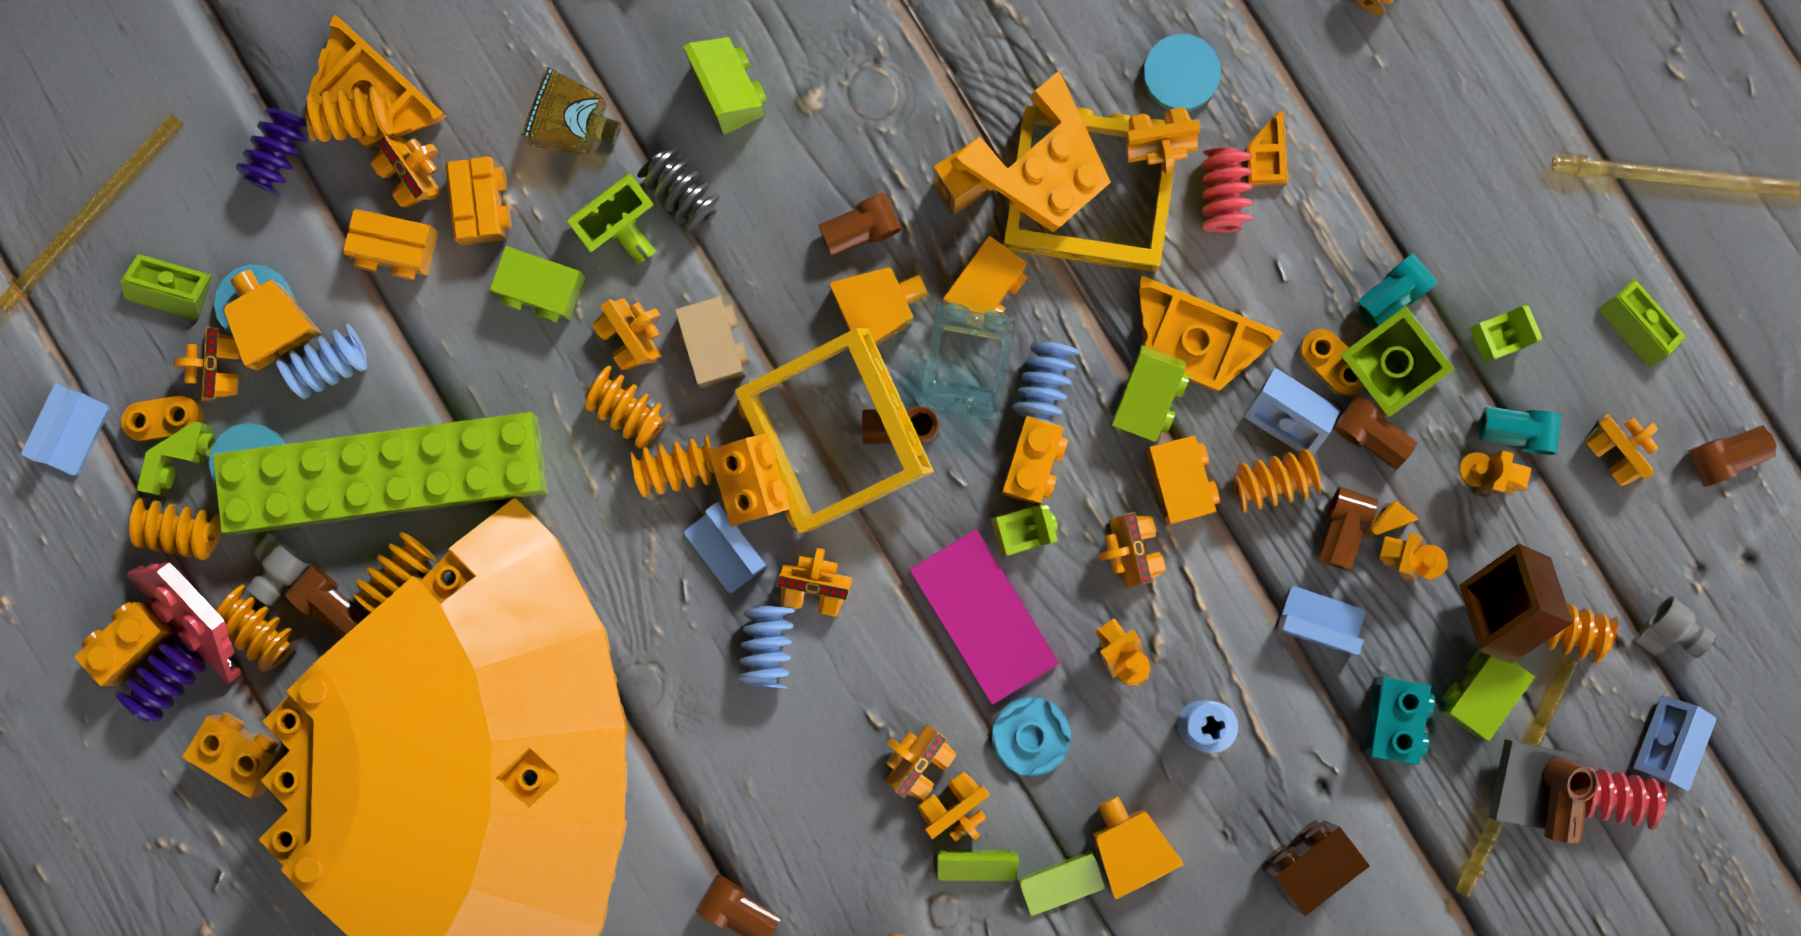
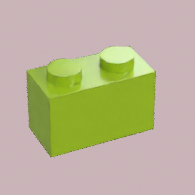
M505 246L490 291L497 297H500L499 304L520 311L522 305L536 309L535 316L543 320L557 323L558 319L562 318L570 321L585 281V276L579 270Z
M1141 345L1115 410L1112 426L1157 442L1161 431L1168 433L1176 411L1170 409L1176 395L1182 398L1190 379V375L1184 373L1186 361Z
M1478 650L1468 661L1465 669L1469 672L1460 684L1455 682L1445 693L1442 701L1446 704L1440 712L1476 739L1489 742L1532 683L1535 676L1516 662L1511 664Z

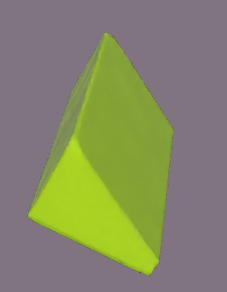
M137 254L120 283L123 296L128 301L197 320L201 314L212 275Z
M1635 278L1599 308L1602 316L1648 367L1654 366L1669 356L1686 338L1685 334Z
M939 849L937 851V878L941 881H1015L1017 879L1019 855L1015 850Z
M1091 850L1017 878L1031 916L1106 889L1096 858Z

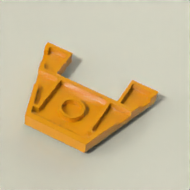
M1059 72L1055 73L1029 96L1053 124L1055 129L1009 168L1000 161L981 137H978L950 162L959 171L962 172L965 169L979 178V184L990 191L995 189L1012 200V206L1052 232L1056 231L1111 183L1067 85Z

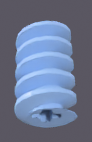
M348 323L346 324L348 333L346 337L337 329L332 330L334 342L331 344L323 336L318 337L319 350L317 351L309 343L303 344L304 357H301L295 350L289 351L290 364H287L280 356L275 358L281 377L288 388L300 398L306 399L310 397L311 388L316 392L325 390V381L332 386L339 383V374L346 379L353 376V367L360 372L367 369L365 349L360 338Z
M1057 342L1032 343L1030 350L1038 357H1030L1026 361V365L1034 372L1023 373L1021 378L1030 387H1021L1017 391V395L1026 402L1014 403L1012 409L1024 419L1026 416H1030L1055 424L1049 419L1050 415H1062L1063 410L1054 405V401L1067 399V395L1060 391L1058 387L1059 385H1071L1072 380L1063 375V370L1076 369V365L1070 362L1067 357L1068 355H1080V351Z
M756 606V608L745 610L744 616L755 621V624L743 627L742 632L752 636L753 640L742 642L741 648L751 652L752 655L740 659L739 663L750 668V672L739 674L738 680L751 686L788 689L787 686L778 683L777 679L789 676V671L778 665L791 658L789 654L781 651L780 647L792 644V639L781 633L784 630L793 628L794 624L783 619V615L793 613L795 609Z
M1193 701L1184 707L1177 721L1178 733L1182 740L1191 748L1207 753H1218L1229 748L1235 741L1238 733V722L1233 711L1225 704L1214 701ZM1206 719L1213 720L1214 726L1208 728L1209 734L1201 731V727L1207 724Z

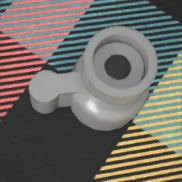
M269 531L253 550L255 556L262 564L263 574L256 576L246 589L258 600L272 607L281 596V588L292 586L308 569L310 563Z
M1670 596L1654 610L1647 625L1636 635L1634 641L1653 656L1659 655L1666 648L1680 641L1683 643L1684 650L1698 658L1712 646L1716 639V633L1703 624H1696L1694 611L1674 596Z

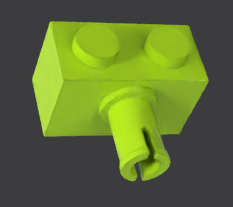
M630 171L567 219L568 224L590 252H593L608 239L617 238L638 266L645 261V257L638 250L637 245L640 246L648 258L657 251L635 224L637 222L636 218L652 207L654 202Z

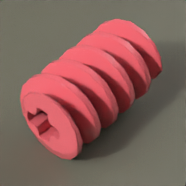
M1235 148L1205 150L1203 154L1208 156V158L1203 161L1202 168L1210 173L1202 178V183L1209 187L1203 191L1202 198L1210 204L1203 207L1202 214L1210 219L1203 222L1202 229L1216 233L1243 230L1241 224L1252 220V215L1241 212V208L1252 205V200L1241 197V193L1252 189L1251 184L1241 182V177L1251 175L1252 169L1241 166V162L1252 159V154Z
M1604 769L1596 771L1598 788L1594 796L1587 801L1585 817L1591 818L1596 808H1599L1601 820L1607 821L1610 818L1611 812L1615 811L1616 823L1623 824L1626 821L1627 815L1631 814L1632 826L1639 827L1643 818L1646 817L1648 829L1655 830L1664 814L1667 800V788L1663 781L1658 783L1656 779L1652 778L1642 780L1640 776L1636 775L1626 777L1624 773L1620 772L1610 774L1608 770Z

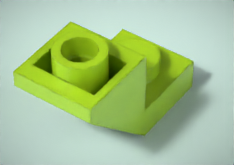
M193 421L146 451L137 491L166 496L167 489L172 487L176 476V468L173 466L174 459L205 465L206 458L210 457L211 448L216 440L215 435L212 434L214 427Z

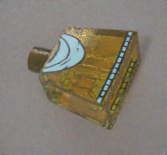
M546 67L521 136L528 145L533 147L588 155L595 138L615 144L620 134L621 122L603 116L607 104L601 95L556 70Z

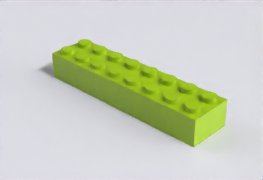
M533 412L213 454L221 532L234 536L507 500L514 497L522 498L548 494L539 417Z

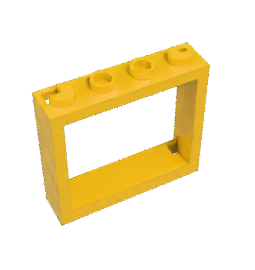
M1035 103L1032 106L1025 105L1016 161L1031 148L1034 124L1054 127ZM1077 108L1088 132L1127 138L1129 118L1131 116L1119 113L1110 114L1109 117L1095 116L1094 111L1090 109ZM1151 119L1152 127L1165 125L1164 120ZM1161 165L1149 249L1018 229L1021 211L1011 205L1012 200H1010L1003 245L1013 252L1156 273L1161 265L1174 172L1165 174Z
M855 328L734 390L739 399L736 403L738 411L742 418L749 422L754 436L768 433L770 442L775 448L776 462L782 482L787 488V499L790 505V509L785 510V515L791 526L797 528L799 534L813 531L934 473L869 328ZM849 349L904 470L813 514L759 394Z

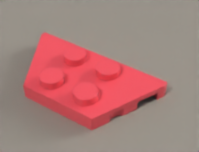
M170 562L160 565L154 563L146 568L140 564L126 574L127 578L152 603L151 608L154 614L162 622H170L179 632L178 637L189 651L194 652L196 650L228 685L241 676L240 668L228 659L235 652L228 637L225 620Z

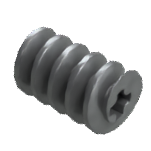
M675 147L668 151H662L651 158L639 170L637 177H646L644 181L645 186L648 189H656L654 196L658 201L666 200L665 209L668 212H676L675 220L678 224L687 223L685 231L690 235L703 228L716 215L717 210L714 206L720 196L718 194L708 198L704 196L710 184L708 182L698 186L694 184L700 173L697 170L687 175L684 173L690 162L688 159H684L676 163L674 159L678 155L679 149Z

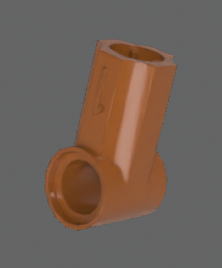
M887 193L871 196L858 203L854 210L818 225L832 257L869 241L870 243L883 241L902 230V226Z
M1356 395L1334 424V430L1350 443L1358 447H1365L1394 470L1399 469L1412 454L1418 442L1384 418L1385 413L1375 403L1361 395Z
M924 406L906 409L912 423L919 416H927L933 422L932 429L928 434L918 435L921 444L927 445L935 441L940 434L941 426L934 411ZM862 410L863 444H892L877 410Z
M1762 425L1725 440L1724 438H1719L1688 450L1703 487L1738 475L1737 471L1776 457L1777 445L1772 433Z
M1339 486L1328 510L1327 519L1330 521L1317 560L1336 568L1351 571L1363 533L1368 531L1373 522L1378 500Z
M313 564L284 594L297 609L309 617L313 616L339 640L367 617L363 611L337 590L338 584L329 575Z
M1557 757L1548 763L1544 771V782L1546 787L1550 789L1544 836L1551 840L1565 843H1579V841H1582L1586 804L1597 791L1598 777L1596 772L1587 766L1564 757Z
M720 875L715 876L695 909L697 913L713 924L722 928L729 927L742 936H771L782 918L746 896L747 892Z

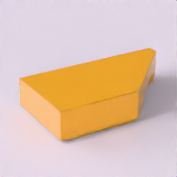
M1278 111L1245 148V152L1252 154V159L1246 161V168L1252 169V174L1247 176V183L1252 186L1286 185L1288 183L1284 111Z

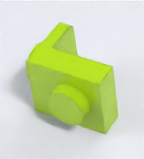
M1527 304L1469 328L1484 364L1542 340L1540 330Z
M1047 504L1030 506L990 518L1000 556L1012 555L1058 541L1056 536L1058 530L1057 521Z

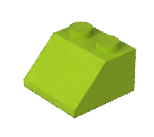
M729 37L690 42L683 46L690 67L723 135L765 116L762 103L768 100L759 81L751 82L745 71L751 65L742 46L734 48Z
M1406 306L1340 354L1388 417L1394 415L1456 370Z

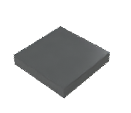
M1505 739L1488 818L1545 829L1550 789L1546 787L1544 782L1545 767L1551 760L1557 757H1564L1579 763L1580 754Z

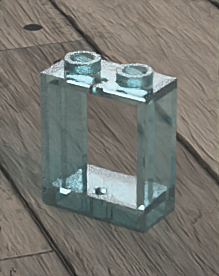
M949 303L945 306L937 305L919 406L997 420L1016 319L1008 318L1007 314L995 310H989L985 313L969 311L968 307L956 303ZM943 330L1002 340L993 389L934 379Z

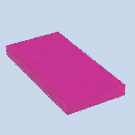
M977 529L910 569L911 574L991 705L1060 664Z

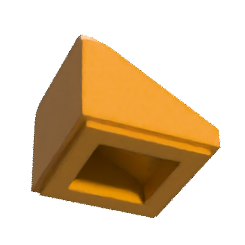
M1392 501L1384 504L1364 535L1367 537L1377 536L1416 522L1418 518L1399 502Z

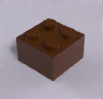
M1518 543L1459 585L1479 651L1508 663H1514L1573 624L1551 557Z
M1314 820L1299 831L1298 836L1300 839L1289 848L1284 844L1275 849L1266 858L1269 863L1262 868L1288 904L1304 916H1307L1370 867L1342 828L1325 820L1320 824L1317 820Z

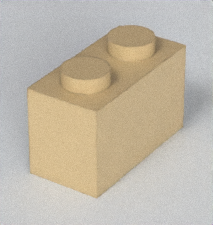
M721 296L675 309L697 385L701 389L746 376L743 366L750 364L744 342L736 343L732 328L739 326L732 304L725 306Z

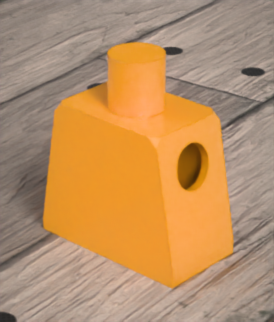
M891 267L829 283L830 290L849 331L855 328H869L877 347L913 323L914 317L909 304L928 296L920 275L898 283Z
M252 270L243 271L230 280L239 298L224 307V312L242 362L246 367L259 371L274 362L275 358L283 357L289 351L295 350L321 334L319 328L286 289L276 281L269 280L260 285Z
M1118 795L1097 806L1107 826L1094 832L1092 835L1109 890L1115 900L1184 865L1181 858L1146 811L1140 809L1128 815Z

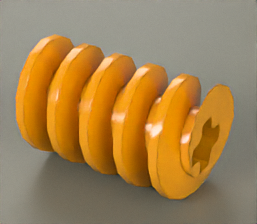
M370 86L368 98H364L361 90L355 88L353 100H348L343 89L339 90L337 102L332 101L328 91L322 93V102L320 104H317L312 93L307 94L305 119L309 136L313 142H315L316 138L323 143L331 140L332 135L336 140L342 141L346 139L348 133L353 139H359L363 134V130L369 137L376 136L379 129L384 135H390L393 132L391 101L386 92L384 96H380L375 86Z
M608 365L597 375L587 389L585 409L593 412L599 408L597 413L598 419L603 422L611 418L610 427L615 431L624 426L622 436L629 440L637 435L635 446L643 449L659 435L668 422L671 413L661 418L659 416L662 408L660 402L650 409L646 407L650 397L647 393L635 399L634 395L637 389L635 384L623 390L621 387L625 377L622 374L611 381L609 376L612 367Z
M706 435L704 437L702 448H699L694 438L689 439L687 451H684L679 442L675 441L672 454H668L664 446L660 444L658 445L656 457H652L647 447L642 449L641 460H637L631 451L634 478L642 497H650L652 485L659 495L665 494L667 482H669L674 492L680 491L682 479L685 480L690 489L696 488L698 476H700L706 486L711 485L713 473L715 472L708 450L713 449L710 436Z
M1307 449L1299 451L1298 459L1291 452L1284 454L1282 463L1277 456H1271L1267 461V467L1261 459L1253 461L1252 470L1245 462L1240 463L1237 466L1236 474H1233L1235 494L1242 513H1247L1248 501L1250 500L1253 501L1258 510H1261L1264 497H1268L1273 507L1278 506L1279 494L1282 493L1288 503H1293L1294 491L1296 490L1300 492L1304 500L1309 499L1310 487H1314L1318 495H1321L1318 467L1314 457Z
M139 497L135 501L129 522V536L134 547L144 548L147 546L153 551L163 549L168 554L178 552L183 557L194 555L196 559L204 561L214 552L221 535L219 513H215L209 523L206 510H200L194 520L192 519L191 507L185 506L180 516H177L176 504L170 503L166 507L165 512L162 513L161 501L154 500L149 510H146L147 502L145 498Z
M400 532L399 536L404 546L401 548L390 543L388 548L393 557L391 559L381 555L376 557L382 569L378 571L368 566L365 570L371 579L369 582L359 578L354 580L360 592L358 594L353 593V596L369 612L374 611L412 576L421 578L418 571L427 574L433 568L429 559L437 563L439 562L425 546L412 536Z
M240 585L219 603L215 611L225 620L229 640L236 639L234 643L235 648L239 651L248 649L246 658L252 662L259 660L258 670L267 672L283 663L297 648L301 638L289 643L287 640L292 629L288 627L278 633L276 628L281 619L275 617L266 622L264 618L269 608L264 606L255 611L253 607L258 599L251 596L243 600L241 597L246 590V586Z
M1567 604L1573 624L1547 640V649L1553 651L1557 643L1561 641L1563 654L1569 655L1575 645L1578 646L1579 659L1584 660L1591 650L1593 651V663L1600 664L1604 656L1610 652L1616 639L1618 618L1614 617L1609 620L1605 614L1597 613L1593 615L1589 609L1583 608L1578 611L1575 605Z

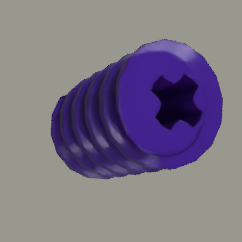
M267 107L264 113L272 123L259 121L257 125L258 129L265 136L252 135L250 138L251 143L258 150L245 149L243 155L250 164L238 163L235 168L248 182L279 196L272 183L285 184L287 181L281 175L279 169H293L294 166L286 159V155H300L301 152L293 145V142H307L308 138L300 131L301 127L307 128L305 120L290 112Z
M171 635L175 643L173 647L163 643L158 645V648L164 655L162 659L153 655L147 657L153 667L151 671L142 667L137 668L136 671L142 679L140 683L127 679L126 685L131 691L130 695L121 691L115 693L117 700L131 714L146 722H149V720L160 721L163 717L162 709H170L174 705L172 696L181 697L185 692L183 684L192 685L195 682L196 677L193 672L203 673L206 670V664L201 655L196 650L194 652L189 651L180 639L174 635Z

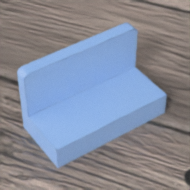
M1274 368L1263 389L1247 409L1244 418L1297 452L1307 449L1313 456L1330 434L1340 409L1279 369Z
M55 383L20 455L36 462L48 464L70 475L78 476L111 410L110 405L70 387Z
M716 502L705 511L707 514L687 528L684 534L727 592L733 593L768 566L737 525L731 527L726 510L719 502Z
M1292 586L1289 588L1276 630L1349 655H1359L1364 640L1359 639L1358 636L1366 611L1362 608Z
M1661 695L1633 768L1641 773L1667 781L1680 789L1689 791L1716 723V717L1699 706Z

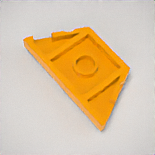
M336 14L331 18L329 26L332 29L326 48L321 50L318 59L319 69L317 74L313 76L308 93H312L316 102L320 104L324 91H328L333 102H337L338 91L342 89L345 91L348 100H353L355 88L361 90L364 98L369 97L370 86H375L380 96H384L386 92L391 101L393 132L390 135H384L379 129L376 136L369 137L363 130L362 136L357 140L367 149L377 146L376 143L383 136H388L390 140L439 123L447 117Z
M1142 275L1139 280L1143 346L1186 361L1184 373L1190 375L1189 381L1215 392L1220 391L1281 337L1282 332L1148 277Z

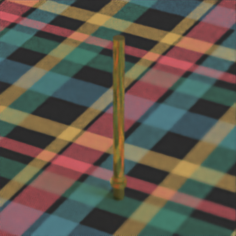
M171 114L18 278L13 277L8 282L10 287L0 296L1 309L8 313L23 296L28 298L33 292L31 287L184 125L177 117Z
M1578 154L1576 157L1555 155L1552 160V171L1573 173L1574 177L1584 178L1587 174L1801 197V181L1589 159L1588 155Z
M1564 655L1524 743L1541 746L1579 664L1577 659ZM1491 818L1488 819L1469 862L1464 861L1461 867L1465 871L1455 890L1456 893L1466 898H1471L1479 878L1484 879L1487 873L1483 869L1505 822Z

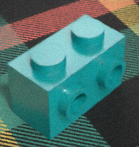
M1375 677L1363 755L1420 765V759L1426 756L1429 747V735L1424 733L1426 719L1432 717L1435 707V696L1430 694L1431 685Z

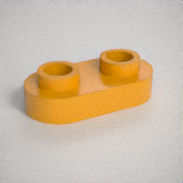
M1316 329L1302 339L1299 346V354L1302 361L1335 394L1342 397H1352L1365 389V386L1357 376L1353 383L1347 382L1344 379V370L1352 369L1340 354L1346 351L1348 347L1333 332L1326 329ZM1317 342H1324L1327 345L1328 351L1326 355L1317 353L1315 349Z
M180 395L133 403L125 409L121 418V426L124 433L133 440L140 442L164 440L193 421L203 423L204 411L196 400ZM183 408L185 416L181 421L177 422L174 414L178 409ZM143 414L146 422L143 427L138 428L136 426V419L139 415Z

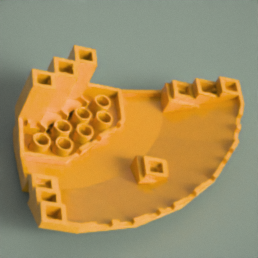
M514 497L448 549L449 552L422 579L412 576L315 661L286 691L289 695L262 721L288 748L289 752L260 781L288 810L260 837L259 841L283 865L281 871L347 936H600L604 928L612 882L615 881L616 877L615 869L620 850H622L627 829L625 793H627L626 735H628V726L618 693V681L611 661V649L607 630L594 610L589 595L572 568L573 565L559 539L519 499ZM453 571L456 575V580L452 585L447 586L444 583V576L447 572ZM529 770H533L537 774V781L532 786L525 782V774Z

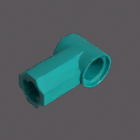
M1414 253L1388 272L1386 279L1377 286H1374L1355 303L1361 316L1373 327H1378L1408 303L1410 305L1413 304L1438 283Z
M1485 407L1479 419V441L1521 447L1522 451L1534 454L1556 455L1558 452L1562 414L1544 410L1520 412Z

